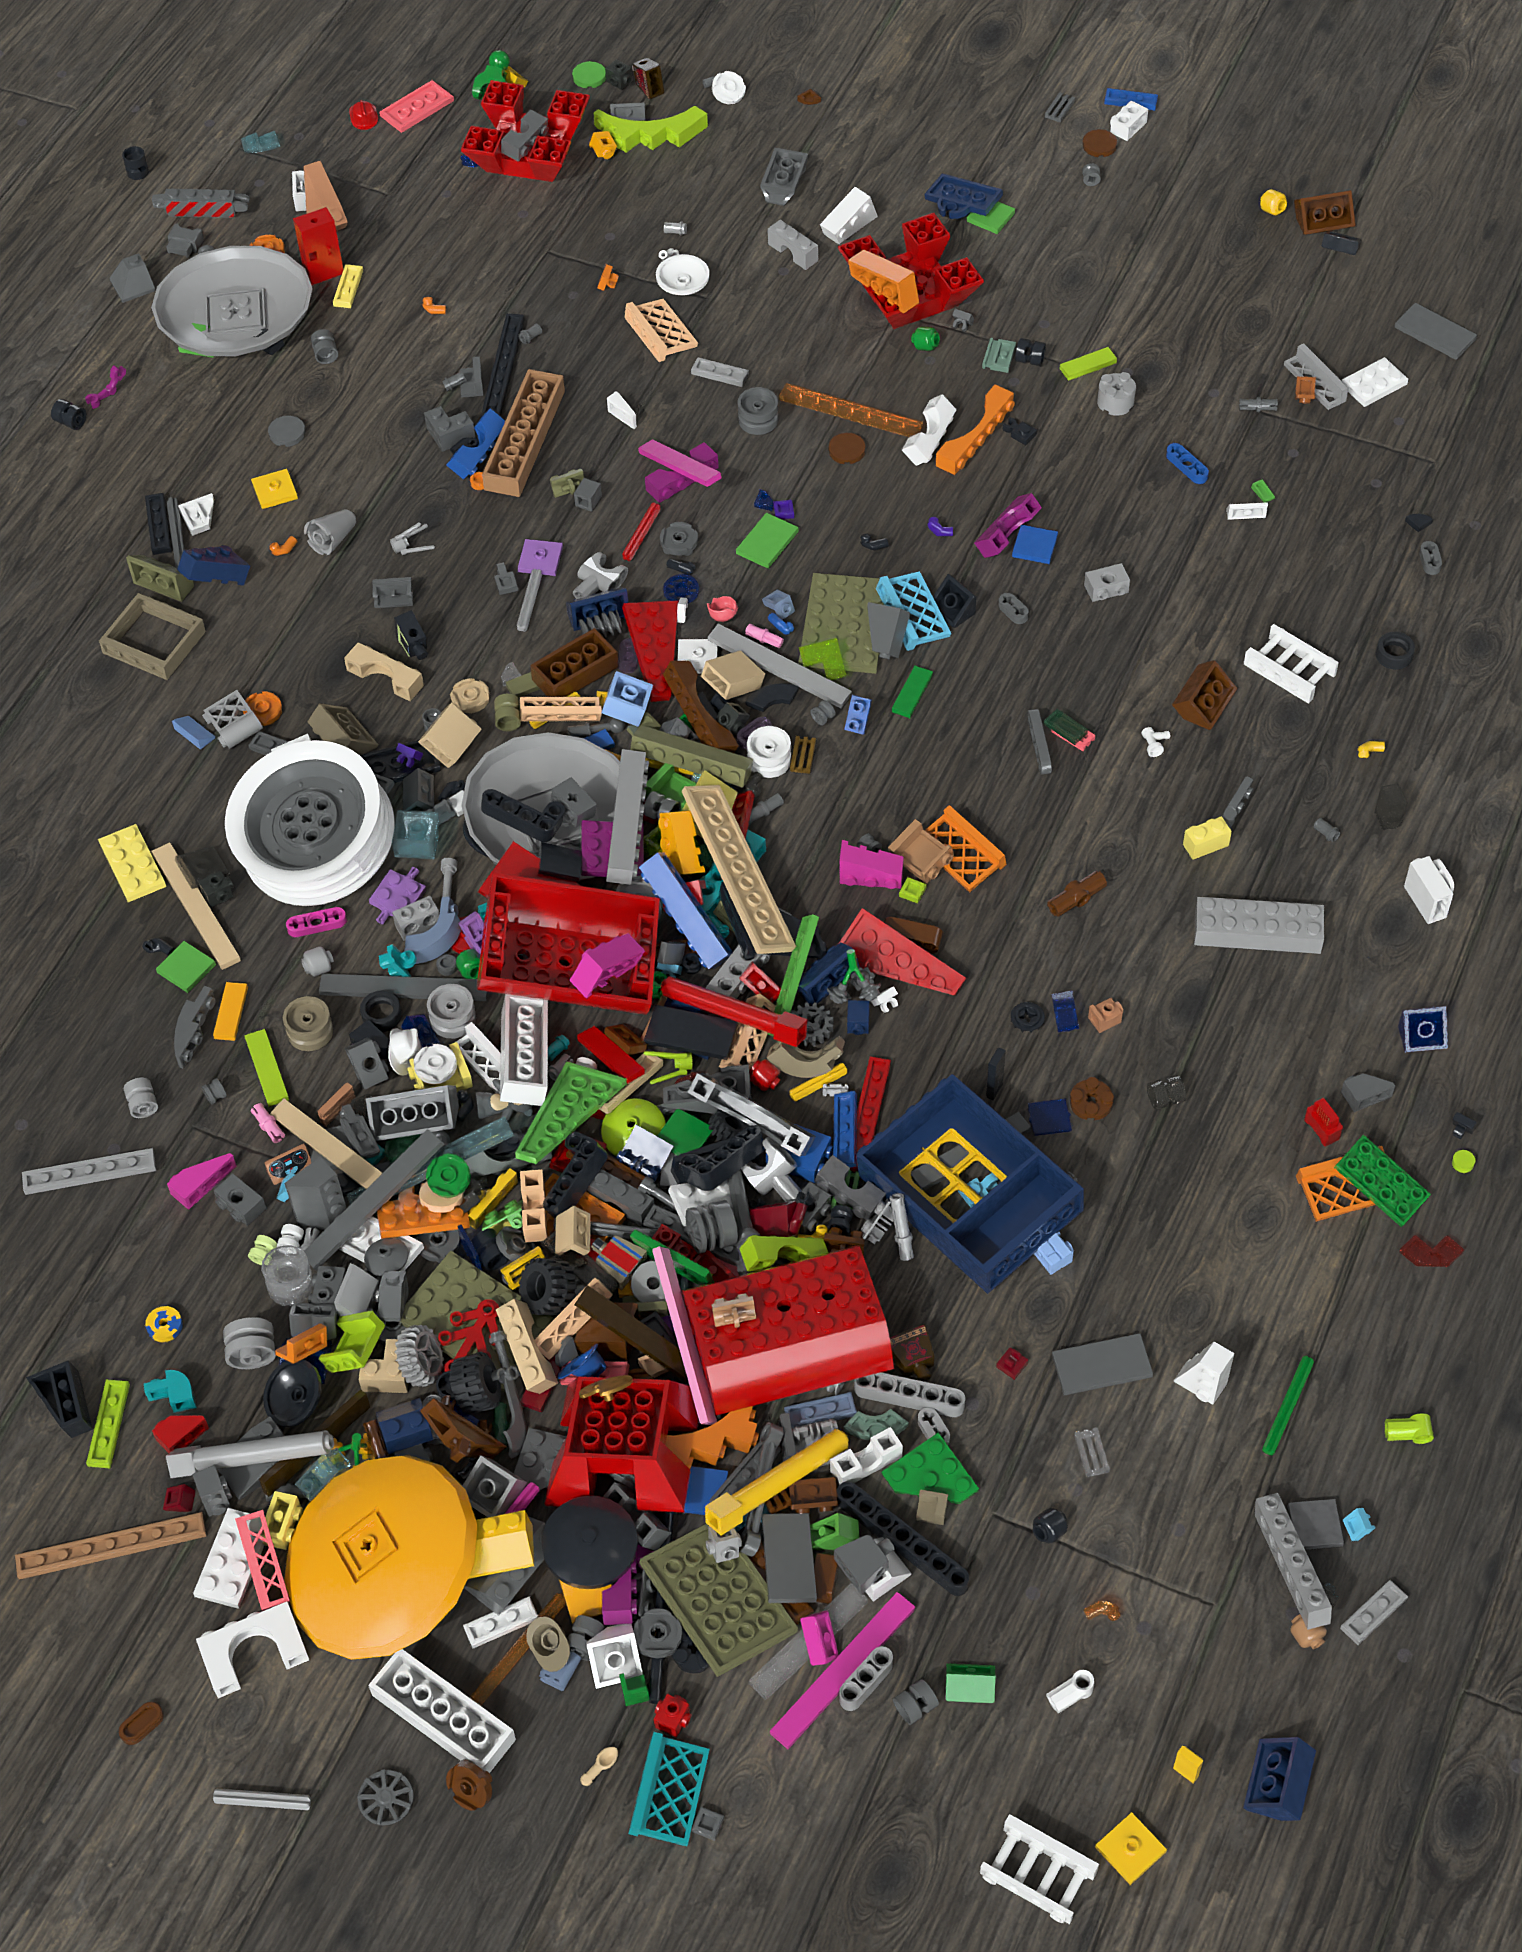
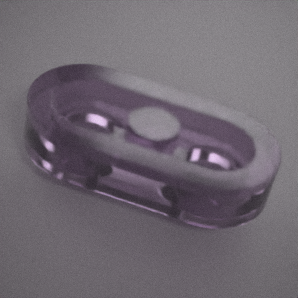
M627 638L619 646L618 668L623 673H632L638 667V659L632 639Z
M759 717L746 725L737 734L738 745L747 749L746 740H748L750 734L760 727L772 726L771 721L768 718Z

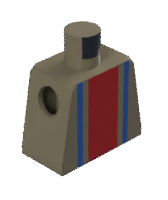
M614 1236L608 1244L602 1239L597 1238L591 1246V1249L599 1254L596 1258L597 1267L621 1291L631 1280L634 1271L647 1259V1251L618 1236Z

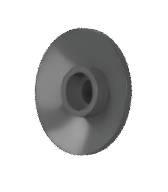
M380 1239L367 1249L364 1255L365 1266L369 1272L377 1276H382L384 1271H400L407 1263L408 1249L399 1239Z

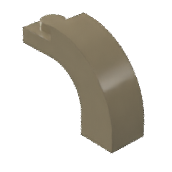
M838 1036L818 1051H804L798 1047L778 1041L770 1047L767 1059L789 1075L801 1078L817 1077L833 1069L835 1060L843 1054L845 1041Z

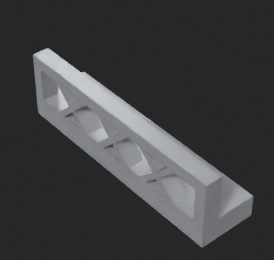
M1304 343L1298 346L1296 356L1284 361V366L1295 377H1304L1303 374L1316 377L1315 385L1322 386L1324 390L1315 388L1314 395L1328 410L1346 402L1348 387ZM1299 362L1302 368L1294 367L1292 364ZM1325 396L1333 397L1335 400L1329 402Z

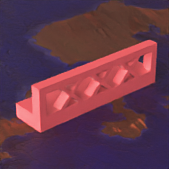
M263 1510L236 1518V1524L262 1611L284 1602H290ZM260 1517L262 1527L258 1534L248 1529L246 1521ZM263 1530H264V1533H265L266 1538H264V1537L261 1536ZM250 1535L256 1537L253 1542ZM259 1539L268 1543L269 1546L264 1557L255 1553L254 1547ZM270 1553L273 1561L267 1559ZM257 1558L262 1560L260 1565L258 1563ZM265 1562L275 1567L276 1571L271 1580L262 1576L261 1569ZM276 1576L278 1577L279 1584L274 1582ZM264 1581L269 1583L267 1588L265 1587ZM274 1585L280 1588L284 1598L270 1602L267 1594L270 1587Z

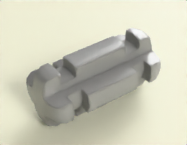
M823 1084V1096H826V1094L834 1096V1094L848 1092V1084H845V1086H842V1084H830V1086Z

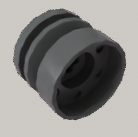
M723 1199L709 1203L708 1210L704 1205H699L697 1208H687L685 1215L686 1227L690 1242L696 1253L702 1254L706 1250L713 1251L715 1243L719 1248L736 1245L738 1238L736 1221L733 1211L726 1200Z

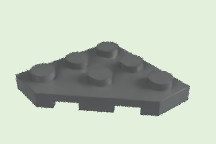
M529 1428L514 1474L526 1481V1486L531 1482L535 1483L540 1489L536 1495L538 1496L540 1492L548 1488L553 1461L566 1436Z

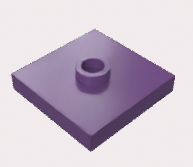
M525 539L518 572L531 573L533 569H540L542 575L556 576L563 543Z

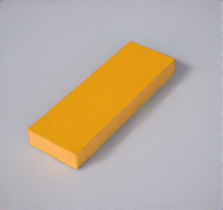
M226 982L213 1034L214 1039L235 1041L248 990L247 984Z

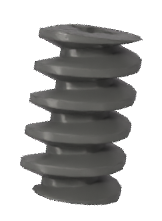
M617 610L616 615L613 611H609L608 617L605 613H602L601 619L598 615H594L593 621L590 617H587L586 623L582 619L579 620L582 635L593 628L602 633L605 638H607L608 631L612 636H614L615 629L620 634L622 633V625Z

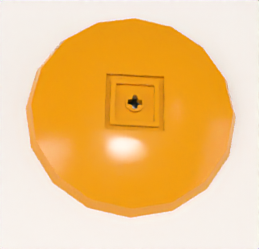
M405 1455L362 1462L334 1477L306 1506L288 1545L284 1581L295 1622L318 1648L351 1660L390 1656L426 1637L456 1605L472 1571L475 1560L477 1522L466 1489L442 1465ZM370 1542V1543H371V1545H370L371 1549H370L369 1551H367V1550H366V1549H367V1545H366V1544Z

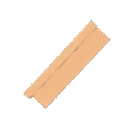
M520 697L521 721H600L602 714L601 706H599V697ZM524 703H533L535 706H525ZM547 703H552V704H554L555 706H544V705H546ZM566 703H572L574 706H564V705H565ZM586 703H595V706H584V705H585Z
M761 994L746 1000L747 1003L761 1008L764 1005L772 1012H774L776 1005ZM738 1022L728 1059H722L719 1067L741 1065L742 1056H746L750 1070L758 1059L768 1033L761 1031L760 1034H757L756 1028ZM749 1039H753L755 1046L754 1051L751 1052L748 1046Z
M596 1278L588 1284V1286L607 1299L613 1295ZM584 1289L534 1340L541 1354L548 1360L560 1350L561 1342L568 1335L572 1337L591 1318V1316L574 1305Z

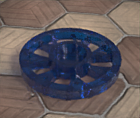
M679 574L672 576L664 583V596L669 601L679 602V599H676L677 597L686 598L685 596L689 595L691 597L687 599L688 603H690L699 594V584L695 578L689 575ZM682 579V582L676 583V580Z

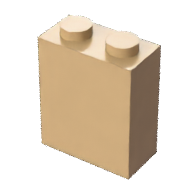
M741 650L706 661L701 677L725 700L760 689L765 673Z
M450 703L418 742L449 768L459 759L481 728L477 725L476 721L467 717L461 708Z

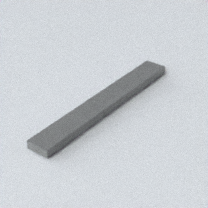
M717 624L708 636L709 642L731 653L741 650L760 668L839 708L844 706L852 694V691L720 624Z

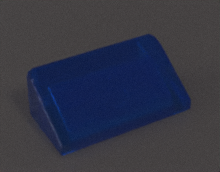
M424 1014L406 1016L401 1028L402 1030L417 1029L421 1049L426 1046H433V1044H441Z

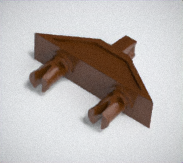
M450 1395L443 1396L441 1402L433 1398L420 1410L443 1444L451 1449L450 1459L456 1463L463 1457L479 1458L484 1456L494 1459L507 1447L490 1435L492 1423L487 1426V1420H480L476 1426L454 1411L456 1400L454 1399L450 1403Z

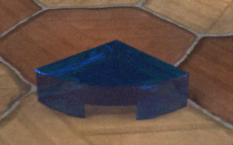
M760 489L754 502V507L773 511V500L766 491Z

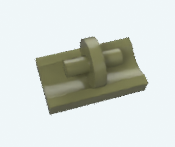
M573 469L566 474L551 477L550 483L553 496L556 498L568 493L573 495L584 478L583 470Z

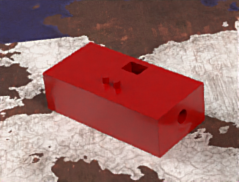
M327 207L293 218L302 266L307 272L311 285L342 275L344 269L335 221Z

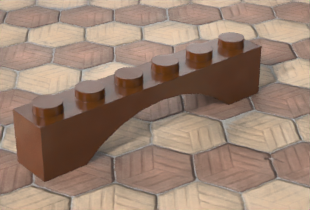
M670 661L663 676L700 742L714 748L735 753L739 745L731 731L713 719L700 702L696 690L698 674L691 661Z

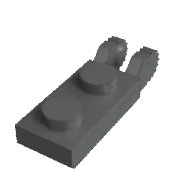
M1248 776L1245 777L1223 813L1222 817L1229 828L1233 826L1237 813L1241 812L1245 804L1243 802L1244 798L1249 799L1253 792V788H1251L1253 779Z

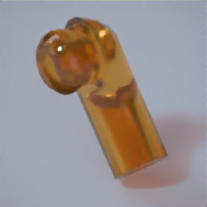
M1099 1601L1083 1609L1088 1620L1100 1614L1108 1615L1111 1621H1115L1121 1616L1118 1611L1119 1607L1115 1603Z

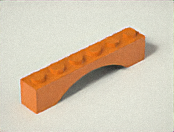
M994 385L985 395V414L980 423L966 435L946 441L936 453V467L954 475L960 469H963L966 461L974 456L976 449L984 444L986 437L994 432L995 427L1003 421L1007 412L1012 411L1015 404L1013 401L1014 393Z

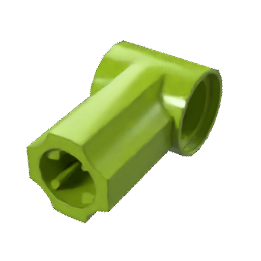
M1416 1414L1405 1419H1386L1385 1437L1387 1441L1413 1440L1417 1444L1431 1442L1434 1437L1430 1416L1428 1414Z

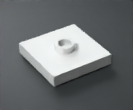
M678 639V661H691L697 674H702L706 661L717 658V645L709 642L708 639Z

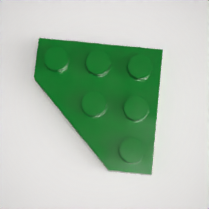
M936 1433L881 1472L894 1493L909 1494L919 1497L920 1490L948 1494V1501L961 1504L979 1491L975 1482L939 1433Z

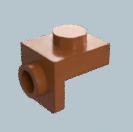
M1296 377L1295 400H1299V403H1310L1311 400L1315 399L1316 377Z

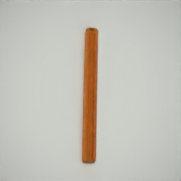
M560 1593L555 1594L535 1619L538 1617L554 1619L565 1606V1597ZM528 1628L469 1697L481 1706L530 1648L526 1637Z

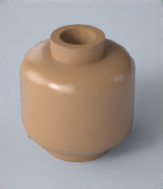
M1300 1614L1291 1621L1290 1631L1302 1648L1311 1647L1316 1649L1325 1642L1323 1640L1327 1633L1325 1626L1307 1630Z

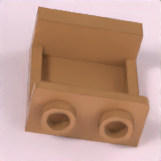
M916 819L888 847L889 853L903 856V867L926 884L931 879H935L939 871L945 865H948L954 856L952 846L949 844L945 846L923 830L922 824Z

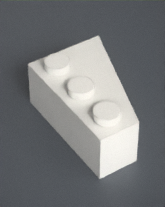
M854 187L820 226L824 235L840 244L878 216L871 197L857 187Z
M1213 1342L1204 1348L1200 1354L1197 1353L1193 1359H1189L1174 1379V1382L1196 1394L1197 1398L1201 1401L1209 1402L1213 1405L1227 1385L1234 1353Z

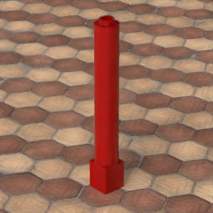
M672 976L664 979L661 984V991L665 997L773 1034L774 1040L797 1047L806 1038L808 1019L788 1012H784L781 1015Z

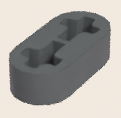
M1431 541L1422 543L1419 555L1423 569L1427 574L1436 575L1440 572L1442 566L1438 546Z
M1004 593L999 597V609L1016 624H1023L1028 620V608L1013 594Z

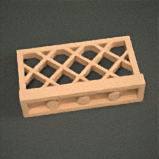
M664 299L637 306L633 302L626 304L625 319L658 362L665 361L666 355L697 347L698 342ZM662 306L664 310L655 309V307ZM640 311H646L649 313L648 315L641 313ZM652 313H653V314H657V315H660L661 317H660V318L653 317V316H651V314H652ZM663 318H671L673 321L664 320ZM648 321L657 323V325H651ZM660 324L669 326V329L660 327ZM672 328L680 329L681 333L673 331ZM657 332L666 334V336H659ZM669 335L677 337L678 340L670 339L668 337ZM681 339L688 340L689 342H681ZM665 343H668V344H671V345H675V346H674V347L667 348V346H666Z

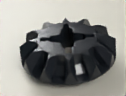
M1023 1002L1016 1005L1011 1011V1022L1014 1024V1028L1020 1029L1022 1033L1024 1031L1032 1033L1033 1030H1039L1041 1025L1044 1024V1012L1035 1003ZM1025 1012L1028 1015V1017L1031 1018L1030 1023H1028L1027 1020L1024 1019Z

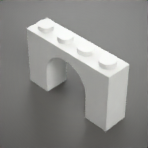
M288 1602L262 1612L251 1613L246 1619L227 1623L224 1628L217 1631H208L196 1639L213 1689L218 1698L241 1689L233 1668L232 1658L236 1647L248 1637L262 1635L272 1639L278 1646L286 1669L309 1661Z

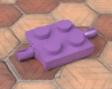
M412 867L407 875H401L390 869L369 899L371 905L382 911L376 919L378 923L384 924L388 916H393V911L421 899L426 891V886L414 880L419 873L417 868Z

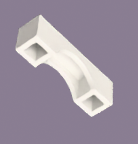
M943 394L929 400L923 411L927 421L926 434L920 432L909 437L902 449L915 465L923 462L927 463L931 460L933 451L939 446V440L946 433L948 424L953 420L956 409Z

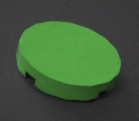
M583 62L573 69L574 83L582 88H587V86L596 88L606 80L605 68L597 62Z

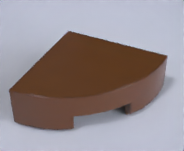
M809 89L798 95L797 101L813 105L820 103L821 97L812 89Z

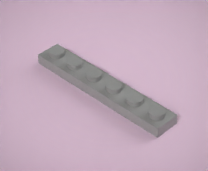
M150 1148L22 1172L23 1191L27 1195L156 1171L154 1150Z

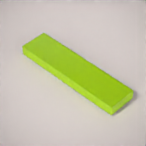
M265 1029L244 1035L268 1107L279 1104L283 1098L288 1101V1094Z
M106 1379L86 1462L88 1467L111 1468L130 1387L129 1381Z

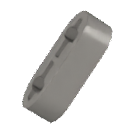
M928 1407L920 1410L918 1425L926 1439L928 1440L936 1434L935 1431H937L941 1437L944 1436L943 1440L949 1445V1430L937 1411ZM924 1416L932 1418L933 1426L928 1421H924Z

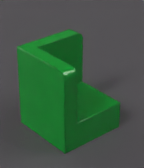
M624 1673L619 1674L626 1706L649 1701L644 1675L625 1679Z

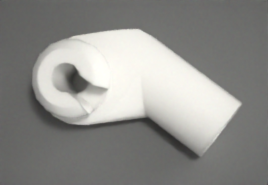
M673 248L659 252V257L662 261L679 255V251Z

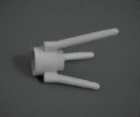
M417 523L395 536V538L390 539L394 552H401L402 555L411 552L434 549V545L406 548L409 546L407 538L427 528L428 525L424 524L421 526V523Z

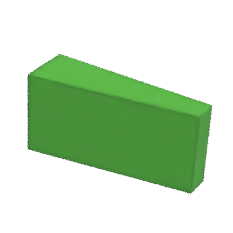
M1263 479L1252 484V490L1264 503L1275 498Z

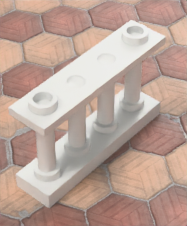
M1275 624L1271 626L1270 640L1260 651H1256L1251 647L1246 651L1245 666L1308 704L1314 698L1316 688L1314 685L1325 673L1335 677L1339 663ZM1277 644L1284 647L1286 650L1276 661L1266 657ZM1294 653L1302 658V660L1292 671H1289L1282 665ZM1310 663L1319 669L1306 681L1298 675Z
M1009 1814L1004 1825L1007 1838L992 1866L985 1862L982 1863L980 1874L990 1884L996 1885L998 1883L1049 1912L1050 1916L1057 1922L1064 1923L1065 1921L1070 1924L1073 1912L1068 1910L1083 1879H1094L1099 1864ZM1021 1840L1029 1844L1030 1849L1013 1879L1001 1872V1869L1016 1841ZM1043 1852L1051 1857L1052 1863L1037 1891L1024 1885L1023 1882L1038 1854ZM1066 1865L1073 1869L1075 1874L1058 1904L1045 1896L1061 1866L1064 1867Z

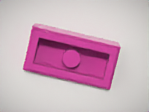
M828 1610L801 1618L800 1621L811 1665L827 1664L835 1660L839 1655Z

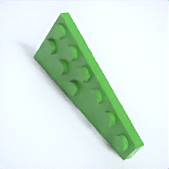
M566 1061L516 1151V1158L537 1164L566 1139L569 1134L575 1131L625 1087L627 1079Z

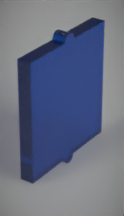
M1065 1099L1028 1103L1029 1122L1032 1124L1034 1136L1072 1131L1070 1123L1071 1113L1068 1112Z
M462 1224L458 1225V1234L464 1250L472 1264L481 1270L478 1253Z

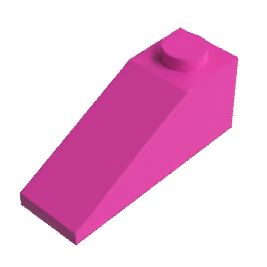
M229 1153L183 1169L167 1183L170 1194L189 1210L237 1167L234 1157Z

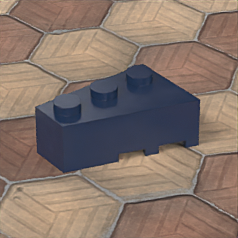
M222 545L220 547L183 550L177 570L188 580L211 582L212 579L221 580L223 584H228V581H237L238 585H244L250 565L234 553L230 547Z

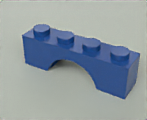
M490 408L474 427L478 435V447L470 448L462 445L446 466L462 479H465L468 475H473L478 469L476 464L478 462L481 464L487 457L485 452L487 450L490 452L495 446L496 442L494 440L499 437L505 420Z

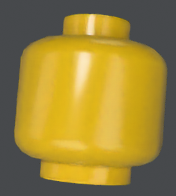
M1273 189L1267 190L1261 197V209L1272 215L1280 214L1286 209V196Z

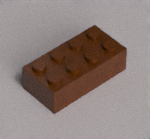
M593 628L531 664V677L547 697H566L618 667V654L604 637Z

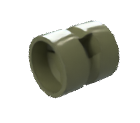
M502 694L496 697L494 701L496 727L502 731H513L519 728L521 725L519 698L513 694Z

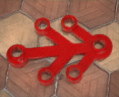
M486 1299L481 1301L475 1310L465 1313L459 1311L451 1313L450 1322L455 1327L461 1326L466 1321L477 1319V1321L471 1327L454 1332L444 1330L439 1333L438 1339L443 1346H448L454 1341L466 1338L455 1358L445 1364V1372L450 1371L449 1368L453 1360L467 1356L475 1342L478 1352L486 1353L492 1360L491 1354L486 1348L482 1329L487 1323L490 1333L498 1331L495 1319L498 1317L496 1309L499 1306L494 1300ZM486 1307L492 1308L489 1313L484 1312V1309ZM456 1316L461 1317L458 1322H454L453 1318ZM444 1335L449 1336L447 1341L441 1340Z

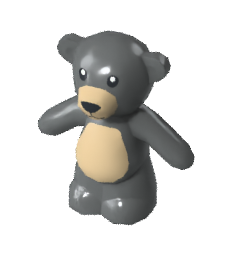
M496 1078L492 1082L500 1092V1080ZM476 1092L479 1119L503 1112L498 1121L499 1128H503L507 1124L513 1110L524 1113L527 1117L532 1116L533 1105L500 1101V1094Z

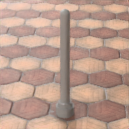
M444 858L441 861V871L444 874L442 897L450 896L451 898L452 875L457 871V861L453 858Z

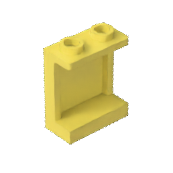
M457 1042L449 1045L455 1054L457 1069L454 1075L443 1083L429 1084L423 1082L415 1073L413 1058L409 1059L410 1067L407 1068L410 1079H415L416 1081L414 1085L415 1090L456 1085L458 1092L461 1089L465 1090L473 1087L470 1072Z

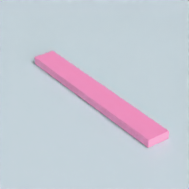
M659 1246L653 1249V1255L698 1418L701 1424L713 1425L717 1422L670 1250Z

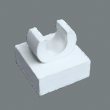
M893 986L881 992L871 1002L874 1007L880 1005L882 1012L886 1013L889 1011L887 1002H890L893 1008L898 1006L897 1000L892 998L898 993Z

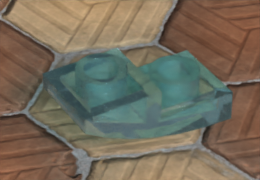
M275 131L260 137L257 133H253L241 138L244 151L249 153L263 152L280 147Z

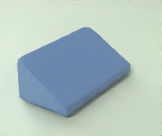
M190 716L177 718L172 721L174 729L200 750L215 739L213 734Z

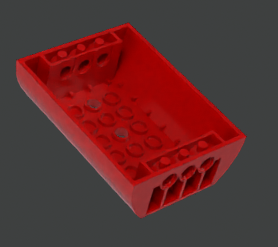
M493 873L484 919L477 990L647 1015L652 1004L660 898ZM629 933L645 950L637 965L618 978L612 976L606 980V986L603 988L597 986L591 992L592 995L585 998L570 982L572 975L582 960V954L589 948L594 949L603 942H610L616 936L621 937ZM525 954L528 956V959L522 960L518 955ZM567 960L570 965L563 966L559 961Z
M858 1245L681 1291L715 1415L894 1369L886 1319L861 1248ZM745 1293L748 1297L753 1296L756 1319L740 1323L738 1328H735L734 1323L715 1327L711 1305L714 1304L715 1299L724 1298L730 1301L735 1300L738 1295ZM825 1294H832L835 1296L832 1300H825L822 1298ZM782 1305L790 1307L786 1312L778 1310Z

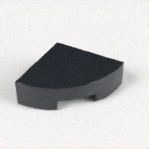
M1411 514L1406 516L1405 522L1417 532H1420L1431 525L1433 519L1424 514Z

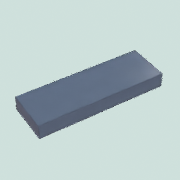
M851 1392L784 1407L785 1413H789L791 1428L829 1419H845L853 1417L857 1413Z

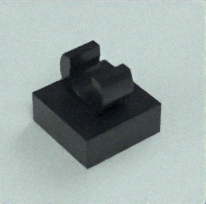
M1456 1112L1453 1117V1125L1456 1126L1453 1136L1461 1140L1465 1132L1473 1134L1477 1122Z

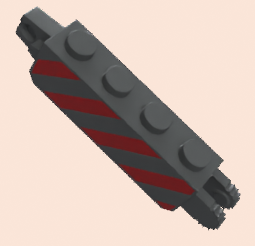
M166 189L165 194H155L152 196L153 207L165 209L166 214L170 217L233 218L236 212L248 210L247 203L250 200L248 195L236 194L235 190Z

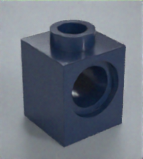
M848 1000L847 1033L855 1035L869 1034V1001Z

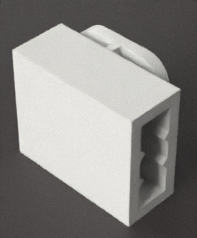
M1428 856L1410 862L1404 885L1405 889L1427 924L1445 919L1454 890V882L1451 875L1440 859L1432 861Z

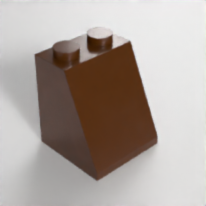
M614 1303L639 1320L637 1303ZM592 1317L572 1336L578 1354L582 1355L595 1344H598L596 1350L603 1360L629 1362L633 1346Z

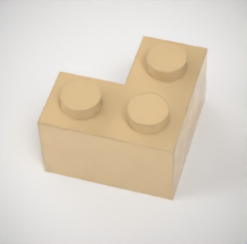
M386 1339L384 1360L368 1359L365 1366L360 1368L359 1383L362 1391L408 1393L409 1383L406 1382V1377H402V1371L398 1370L399 1364L395 1361L397 1359V1354L394 1352L397 1350L395 1342L398 1339Z

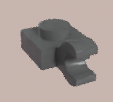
M504 562L496 564L498 575L494 576L499 595L518 591L513 571L507 573Z

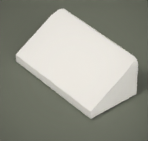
M1268 503L1229 504L1226 509L1227 518H1266Z

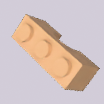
M543 1170L520 1171L523 1200L522 1223L525 1243L548 1241L546 1210L543 1207L545 1199Z

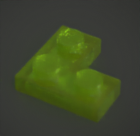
M837 638L799 647L804 667L823 663L827 679L835 680L847 677Z

